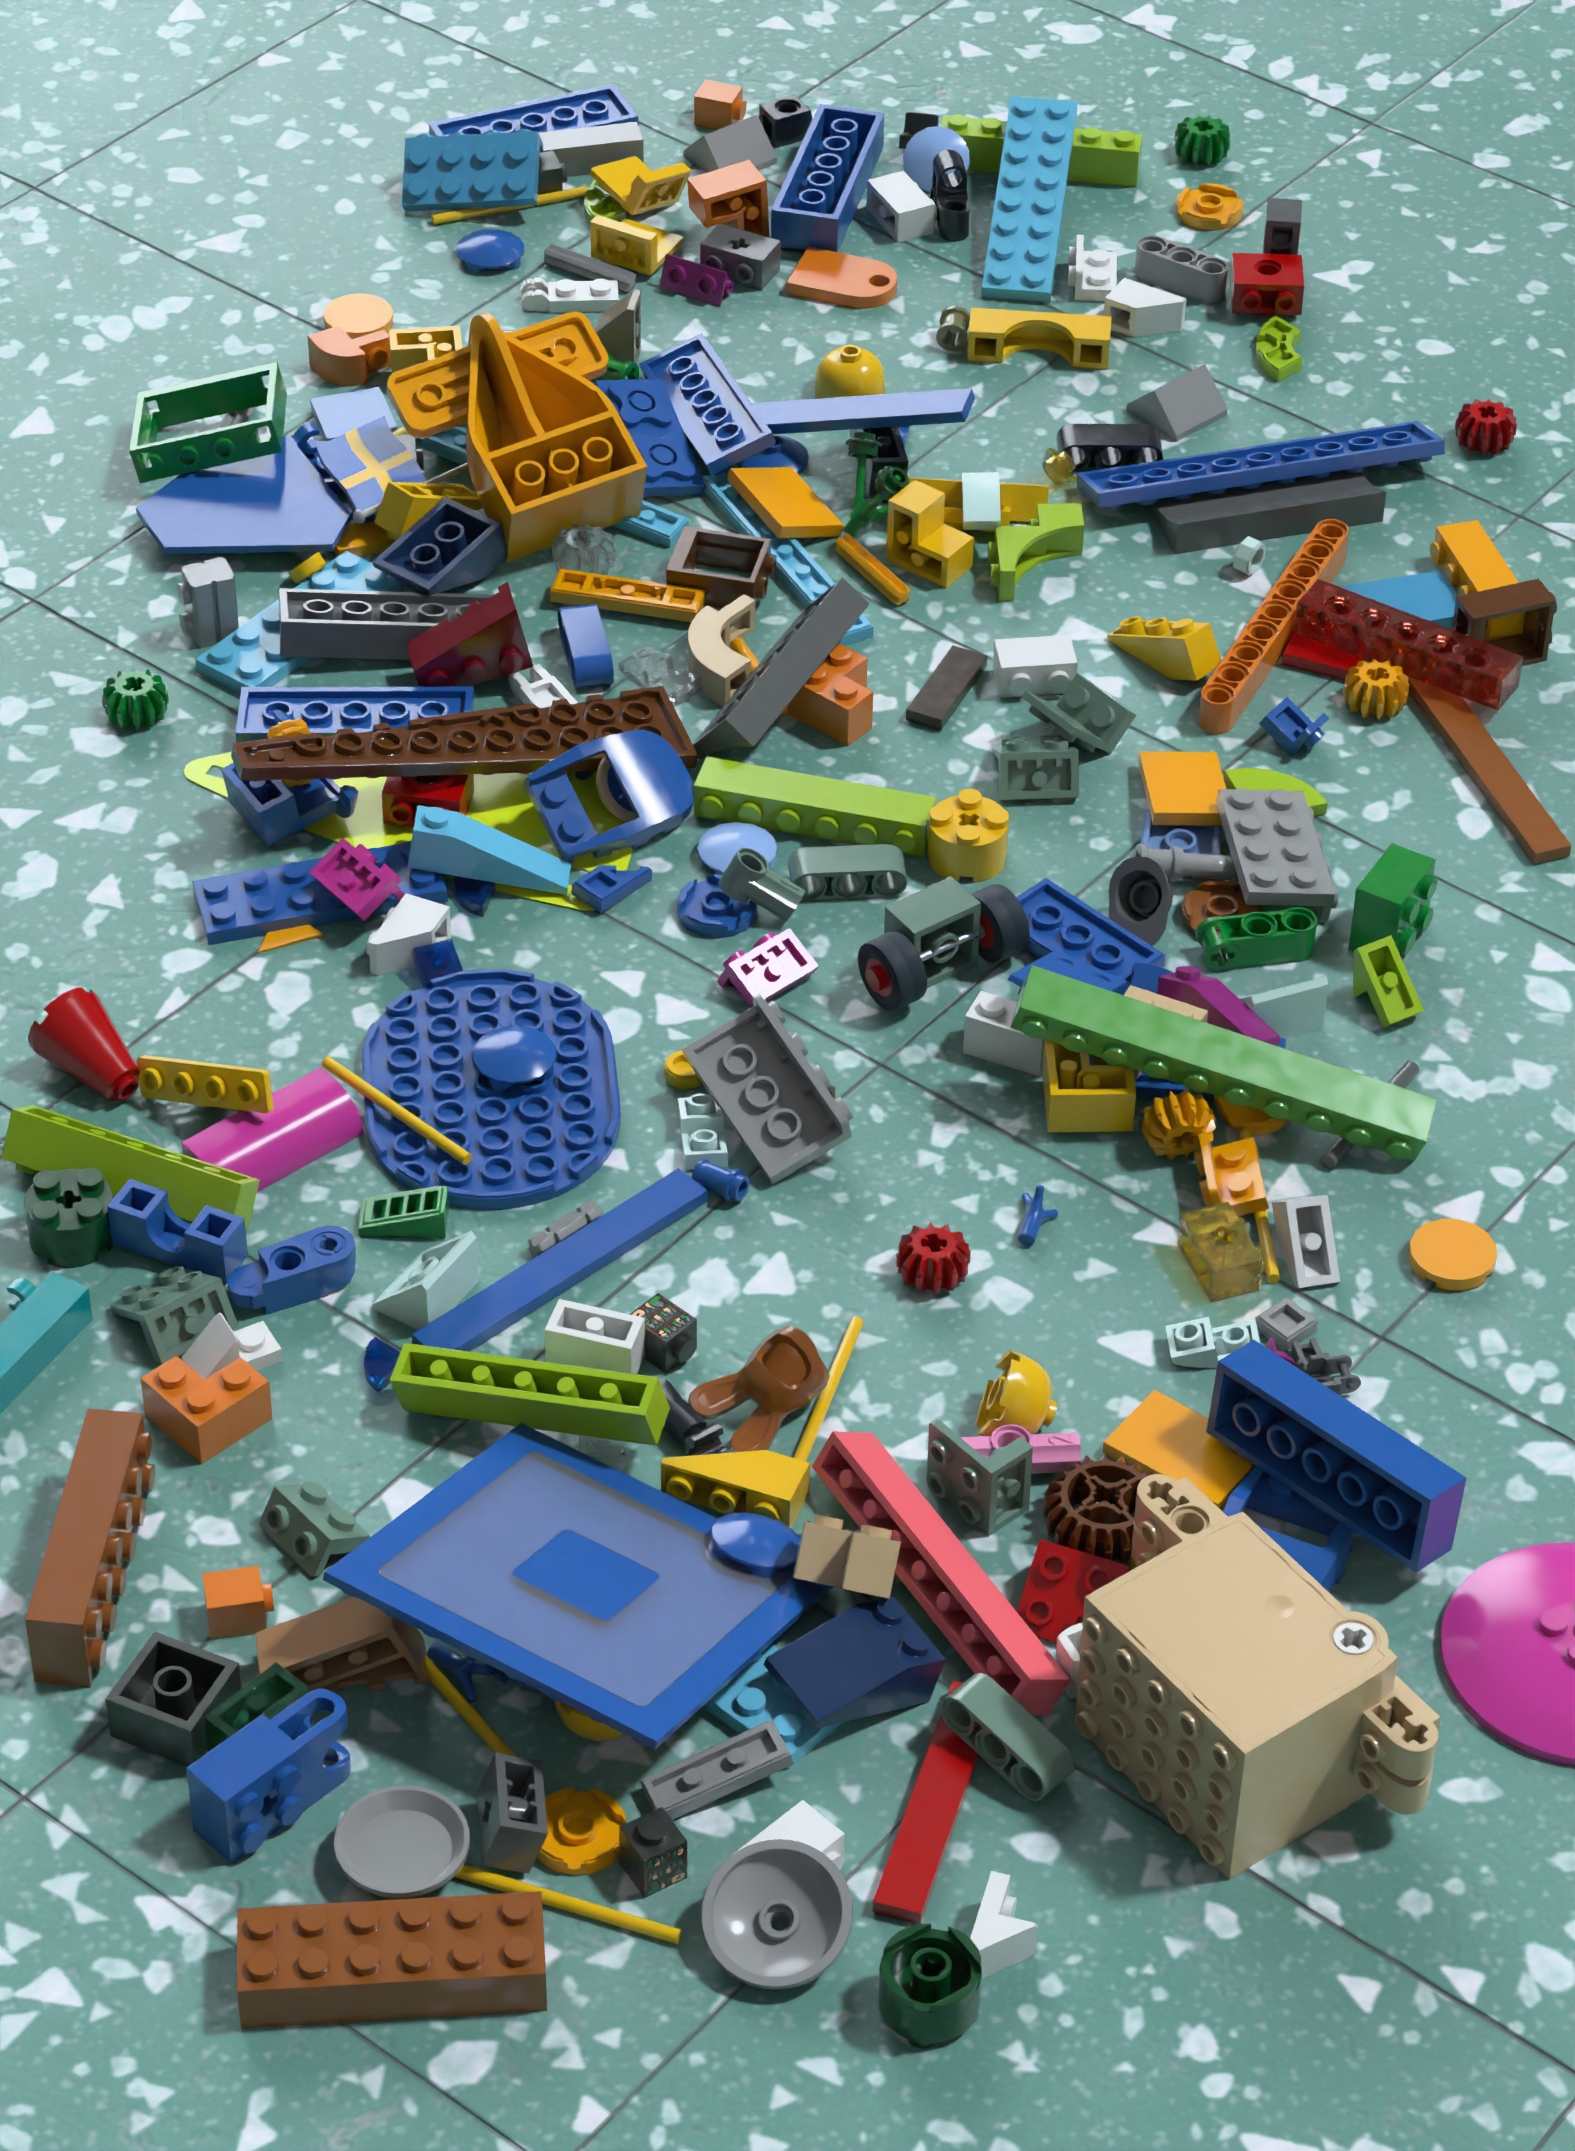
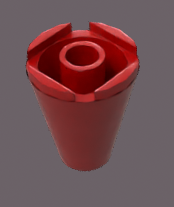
M82 987L74 988L61 994L44 1008L48 1013L47 1017L41 1024L35 1020L28 1035L29 1046L36 1054L110 1101L125 1100L136 1092L139 1087L138 1075L140 1070L99 996L90 989V992H86Z

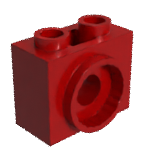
M1232 253L1230 274L1232 313L1256 314L1260 316H1274L1278 314L1301 315L1304 294L1302 255Z
M473 774L387 777L382 790L383 823L414 827L418 805L439 807L444 810L459 812L466 816L474 794Z

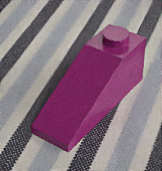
M1180 966L1176 968L1174 973L1158 976L1157 994L1208 1010L1207 1023L1272 1045L1280 1044V1036L1217 978L1202 975L1199 968L1191 966Z

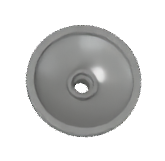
M786 1839L760 1841L744 1847L730 1856L718 1868L710 1880L702 1904L703 1932L715 1959L729 1974L738 1980L764 1989L793 1988L810 1982L823 1974L834 1964L844 1950L853 1922L851 1894L839 1868L818 1849L798 1841ZM779 1917H785L790 1920L789 1926L782 1931L773 1929V1922Z

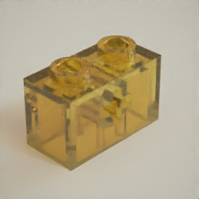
M1228 1201L1180 1213L1177 1245L1211 1303L1260 1291L1261 1274L1266 1269L1264 1253L1259 1246L1253 1244L1248 1235L1244 1219L1237 1217Z

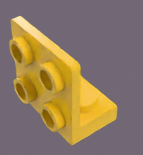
M632 156L592 167L589 175L603 190L607 191L618 201L625 211L631 215H636L677 203L692 170L682 162L652 171L638 157Z
M597 215L590 221L591 257L603 260L611 265H619L634 270L640 274L651 276L664 263L665 255H672L683 244V236L629 219H623L621 222Z

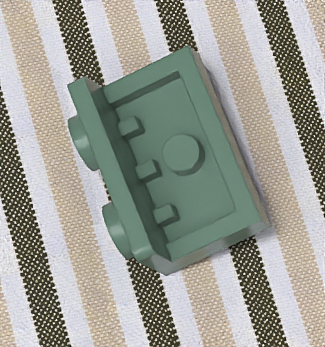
M313 1482L274 1486L259 1520L260 1528L310 1576H320L331 1554L350 1553L370 1538V1535L356 1523V1518L351 1513L339 1507L328 1496L325 1488Z

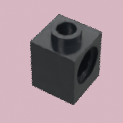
M790 95L759 104L760 122L771 145L775 149L803 141L813 117L810 108L795 95Z

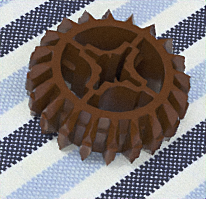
M1103 1454L1100 1461H1093L1086 1455L1081 1465L1069 1461L1065 1471H1056L1053 1482L1048 1484V1488L1045 1491L1043 1516L1045 1517L1044 1522H1046L1048 1536L1054 1537L1058 1545L1111 1561L1118 1560L1126 1565L1130 1559L1135 1520L1130 1513L1135 1511L1137 1487L1143 1478L1153 1475L1154 1472L1143 1473L1140 1462L1131 1466L1126 1465L1123 1456L1117 1461H1109L1105 1454ZM1079 1503L1081 1507L1074 1510L1072 1507Z

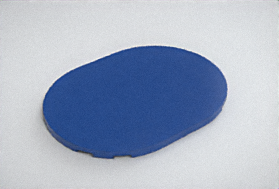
M476 969L446 974L429 980V985L414 992L407 990L396 997L385 1007L384 1014L377 1022L371 1024L366 1034L362 1048L363 1080L472 1155L471 1161L467 1165H463L364 1096L366 1132L370 1148L382 1168L395 1181L409 1190L448 1186L449 1205L466 1209L502 1210L534 1205L565 1194L589 1179L609 1158L616 1145L621 1125V1111L611 1032L598 1010H593L582 1000L581 994L556 981L550 984L534 979V974L508 969ZM519 1025L531 1027L546 1034L554 1043L556 1050L554 1073L547 1080H533L528 1083L513 1084L506 1090H497L489 1085L488 1077L482 1075L474 1065L472 1051L475 1044L489 1031L500 1027Z

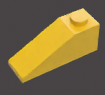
M388 482L374 523L387 530L386 535L389 538L397 540L444 497L452 499L474 511L483 507L478 494L462 484Z

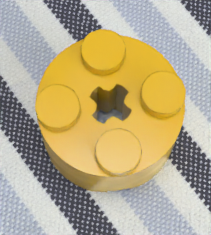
M976 789L961 790L958 796L949 797L936 804L929 811L928 860L931 868L944 878L952 876L958 882L960 876L973 877V882H982L998 875L1004 869L1007 857L1009 813L995 801L982 797V794Z

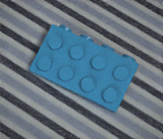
M519 129L510 133L485 131L482 134L471 135L455 132L449 136L421 134L417 137L405 138L402 207L404 211L537 205L539 156L543 152V142L538 131Z

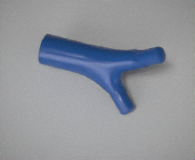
M1042 1185L1036 1186L1033 1198L1028 1193H1023L1021 1196L1026 1205V1215L1018 1235V1240L1023 1245H1033L1041 1224L1047 1219L1058 1217L1056 1209H1043L1044 1186Z
M438 1641L432 1643L428 1649V1658L449 1670L463 1687L467 1701L474 1703L476 1695L471 1676L474 1674L492 1676L493 1668L474 1662L475 1659L462 1656Z

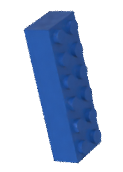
M819 104L771 209V238L779 240L780 246L790 250H806L808 247L833 252L839 251L867 187V180L871 178L884 148L885 113Z
M1255 1340L1218 1361L1206 1433L1416 1573L1452 1550L1467 1479L1465 1476Z

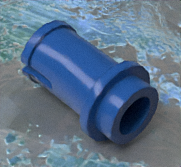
M705 1159L700 1160L696 1164L692 1173L694 1181L706 1189L722 1194L724 1200L728 1202L741 1201L746 1196L750 1185V1180L744 1175L743 1170L736 1168L731 1171L712 1164Z

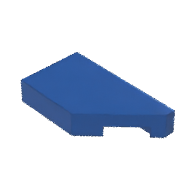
M600 865L573 882L571 894L599 913H602L650 882L652 879V869L640 866V869L637 871H618L616 866Z

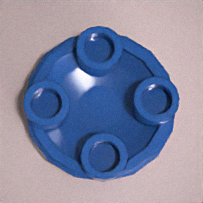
M484 229L462 237L457 243V254L466 263V270L470 273L480 274L485 272L486 269L498 268L515 270L521 265L520 258L524 254V243L511 232L499 229Z
M515 1025L500 1027L487 1032L476 1042L472 1056L475 1067L482 1075L488 1077L489 1085L497 1090H506L513 1084L549 1079L554 1073L556 1050L554 1043L546 1034L531 1027Z
M749 1512L730 1513L718 1518L712 1526L709 1549L716 1556L731 1558L748 1566L749 1572L756 1577L772 1578L775 1576L778 1568H783L796 1562L800 1538L794 1530L771 1517Z

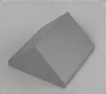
M757 114L706 134L684 149V156L707 173L750 160L758 171L777 163V156Z
M1205 364L1128 403L1126 407L1127 411L1147 424L1153 425L1176 442L1227 415L1228 410Z

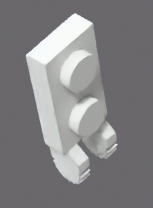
M530 278L525 281L523 280L520 287L521 295H523L521 299L522 307H524V310L526 309L531 312H605L619 301L617 280L572 281L565 279L547 283L542 278Z
M540 664L530 668L529 672L533 683H529L519 672L509 674L510 688L524 704H533L539 708L551 707L552 700L567 699L570 704L578 703L554 675L550 676Z

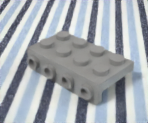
M1243 788L1219 789L1216 804L1246 905L1314 906L1318 921L1327 922L1331 909H1335L1338 904V887L1332 884L1330 862L1323 856L1322 837L1320 833L1315 831L1314 812L1312 808L1308 807L1303 791H1285L1281 789L1247 790Z
M759 993L752 997L753 1007L684 1047L682 1051L696 1075L771 1185L851 1138L849 1120L853 1119V1116L845 1101L840 1096L834 1099L827 1088L830 1087V1082L822 1068L818 1064L812 1067L807 1061L805 1055L808 1054V1051L796 1032L789 1035L782 1024L786 1020L775 1001L772 1000L767 1003Z

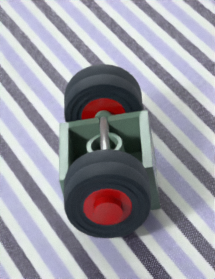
M951 876L885 906L884 934L864 943L858 952V967L862 981L871 997L879 1006L888 1011L898 1010L921 999L925 995L927 988L978 965V955L988 962L995 963L1023 951L1027 947L1030 938L1028 920L1018 899L1005 886L993 884L971 894Z

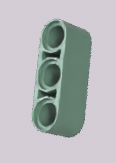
M890 844L806 847L794 851L788 859L790 882L805 890L801 899L803 901L890 898L898 896L907 887L903 852L898 847Z
M982 1673L974 1674L941 1701V1715L950 1729L1027 1799L1033 1801L1041 1800L1074 1772V1758L1068 1748L988 1675Z

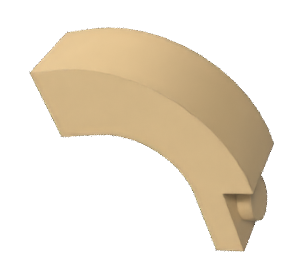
M745 594L726 605L720 611L707 605L694 617L688 631V671L691 681L705 697L722 707L751 673V660L730 649V642L734 638L741 637L743 639L755 631V600Z

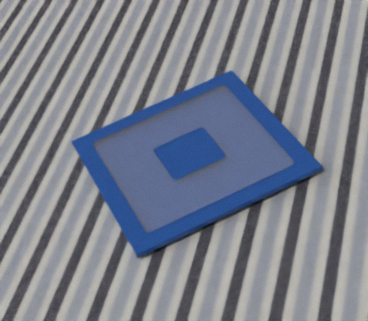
M520 1423L326 1570L323 1576L324 1581L341 1589L345 1594L357 1597L379 1608L386 1615L396 1617L422 1630L427 1636L437 1638L463 1651L468 1657L478 1659L504 1672L508 1677L522 1681L547 1694L549 1698L563 1702L588 1715L592 1720L604 1723L631 1737L635 1742L647 1745L653 1749H657L834 1587L793 1578L795 1563L778 1568L775 1576L771 1578L754 1576L749 1572L748 1566L731 1558L717 1556L711 1552L709 1545L712 1537V1526L718 1520L717 1518L523 1423Z

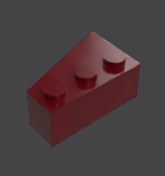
M508 581L499 586V592L482 603L476 600L468 605V611L451 622L445 619L406 643L419 687H468L534 667Z

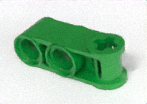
M1302 907L1270 912H1251L1225 917L1214 916L1203 920L1197 926L1195 934L1199 944L1205 948V963L1213 970L1222 971L1229 968L1264 966L1289 961L1301 962L1309 959L1314 953L1317 917L1312 911ZM1219 953L1221 959H1218L1216 954Z

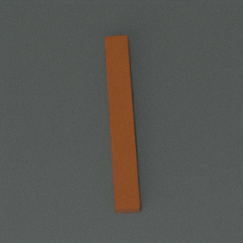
M1433 659L1401 666L1403 674L1408 676L1409 693L1533 864L1570 856L1572 845L1437 662Z

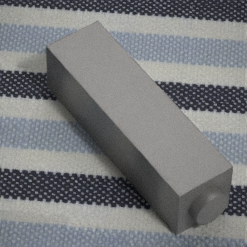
M637 122L539 133L543 142V152L554 151L558 161L565 164L567 177L589 175L592 167L632 156L638 157L644 163V139Z

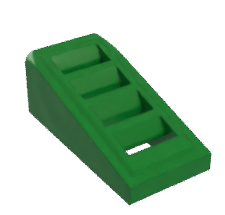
M434 1186L362 1198L358 1235L446 1238L449 1214L448 1186ZM373 1213H381V1218L372 1219ZM390 1213H398V1215L390 1216Z

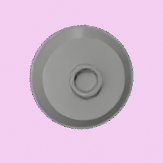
M412 1785L382 1788L358 1799L342 1815L334 1835L335 1857L344 1875L359 1888L378 1896L390 1898L419 1896L443 1886L462 1868L470 1848L469 1826L460 1808L448 1797L437 1791Z

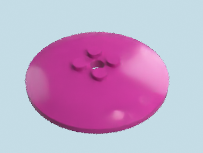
M1563 1542L1532 1545L1510 1551L1483 1564L1472 1572L1453 1594L1446 1607L1440 1634V1657L1449 1686L1465 1710L1481 1726L1500 1740L1524 1753L1546 1761L1574 1767L1575 1543Z

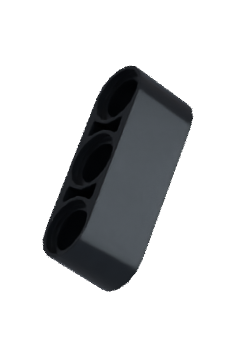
M1068 424L1062 427L1056 436L1059 464L1067 471L1087 472L1163 460L1160 432L1156 427L1149 424Z

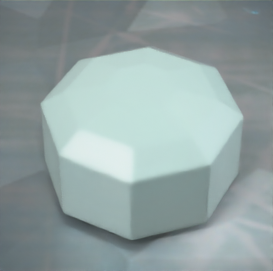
M1249 536L1238 544L1234 552L1233 568L1249 576L1256 573L1265 559L1266 545Z

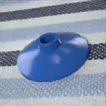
M773 435L776 444L766 448L761 454L750 456L737 464L739 468L792 467L800 474L808 465V451L803 444L795 439L782 435Z

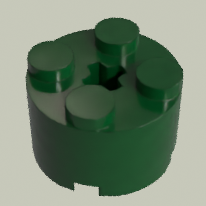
M85 1168L83 1170L64 1169L55 1172L44 1170L33 1177V1184L28 1189L24 1200L29 1243L32 1251L37 1256L40 1253L47 1257L49 1264L63 1268L86 1266L98 1260L97 1254L108 1248L109 1252L114 1246L111 1244L107 1206L113 1200V1194L110 1185L104 1180L103 1173L96 1168Z
M926 1923L908 1926L888 1940L880 1961L879 2010L887 2025L899 2035L907 2038L912 2046L919 2049H927L935 2043L952 2040L963 2034L976 2022L979 2016L982 1968L981 1955L974 1942L957 1929L948 1927V1932L931 1929V1924Z

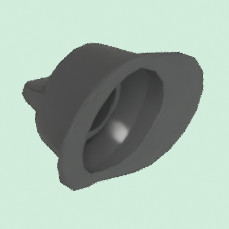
M1141 856L1126 859L1116 867L1109 886V919L1151 946L1160 940L1166 929L1168 912L1172 906L1173 899L1171 885L1167 881L1165 872L1157 862L1149 857Z

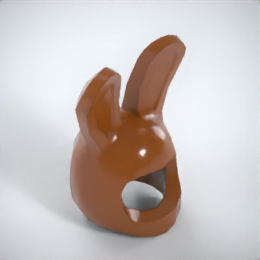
M787 1326L775 1330L755 1348L743 1368L737 1373L697 1386L689 1394L688 1404L703 1419L710 1420L735 1409L748 1400H752L758 1407L731 1437V1448L737 1452L769 1450L783 1419L815 1398L827 1386L830 1375L810 1337L798 1328Z

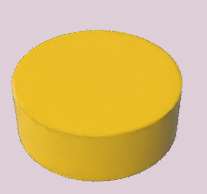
M318 551L288 572L295 584H299L324 567L326 561Z
M682 1050L674 1052L665 1060V1079L668 1084L683 1090L694 1089L703 1084L684 1057Z

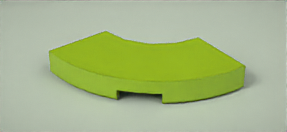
M594 180L587 188L584 200V213L588 223L590 224V221L597 215L618 222L626 219V211L620 206V203L607 191L603 190Z
M1277 316L1269 319L1261 327L1256 342V358L1263 371L1279 382L1301 370L1303 358L1293 348L1300 341L1301 330Z
M1237 768L1225 770L1224 782L1228 789L1303 791L1307 805L1313 809L1314 816L1327 814L1328 802L1313 787L1293 776L1259 768Z

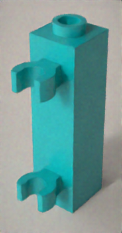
M52 1272L37 1288L29 1280L22 1277H17L7 1287V1291L17 1297L9 1304L13 1312L0 1325V1414L93 1320L89 1288L83 1286L80 1282L69 1280Z

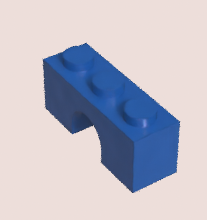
M132 1179L125 1183L107 1206L111 1244L173 1266H183L184 1269L201 1271L204 1274L219 1277L222 1283L227 1284L229 1276L235 1272L236 1268L240 1267L248 1256L245 1218L206 1205L191 1224L187 1223L172 1211L167 1191Z

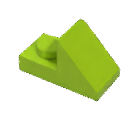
M1392 935L1354 950V998L1365 993L1369 994L1383 1028L1416 1016L1424 1011Z

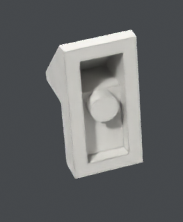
M221 1313L214 1316L182 1356V1361L203 1379H207L240 1357L256 1371L283 1362L282 1349L264 1321L233 1332Z
M994 1871L990 1873L970 1937L981 1955V1979L1028 1959L1036 1952L1037 1924L1014 1918L1017 1898L1009 1896L1011 1875Z

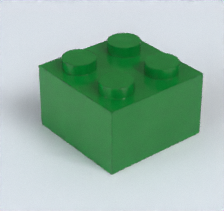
M1393 843L1389 845L1356 888L1348 950L1354 952L1359 947L1392 935L1400 956L1411 951L1416 935L1420 930H1427L1433 917V909L1429 905L1438 883V878L1434 877L1436 859Z

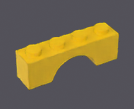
M971 308L967 361L1003 363L1007 357L1016 352L1041 349L1063 356L1073 368L1108 370L1112 316Z

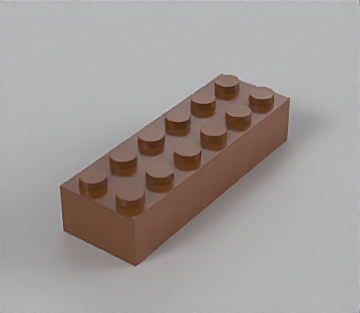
M87 1409L25 1618L34 1682L91 1688L96 1668L102 1669L104 1667L106 1659L105 1634L106 1632L112 1633L115 1627L117 1611L114 1602L116 1596L122 1597L126 1587V1569L124 1566L126 1561H133L136 1550V1534L134 1530L136 1526H142L144 1523L146 1512L145 1491L152 1492L155 1482V1465L148 1464L152 1436L151 1433H146L144 1430L143 1413Z
M542 1891L237 1908V1997L241 2028L547 2011Z

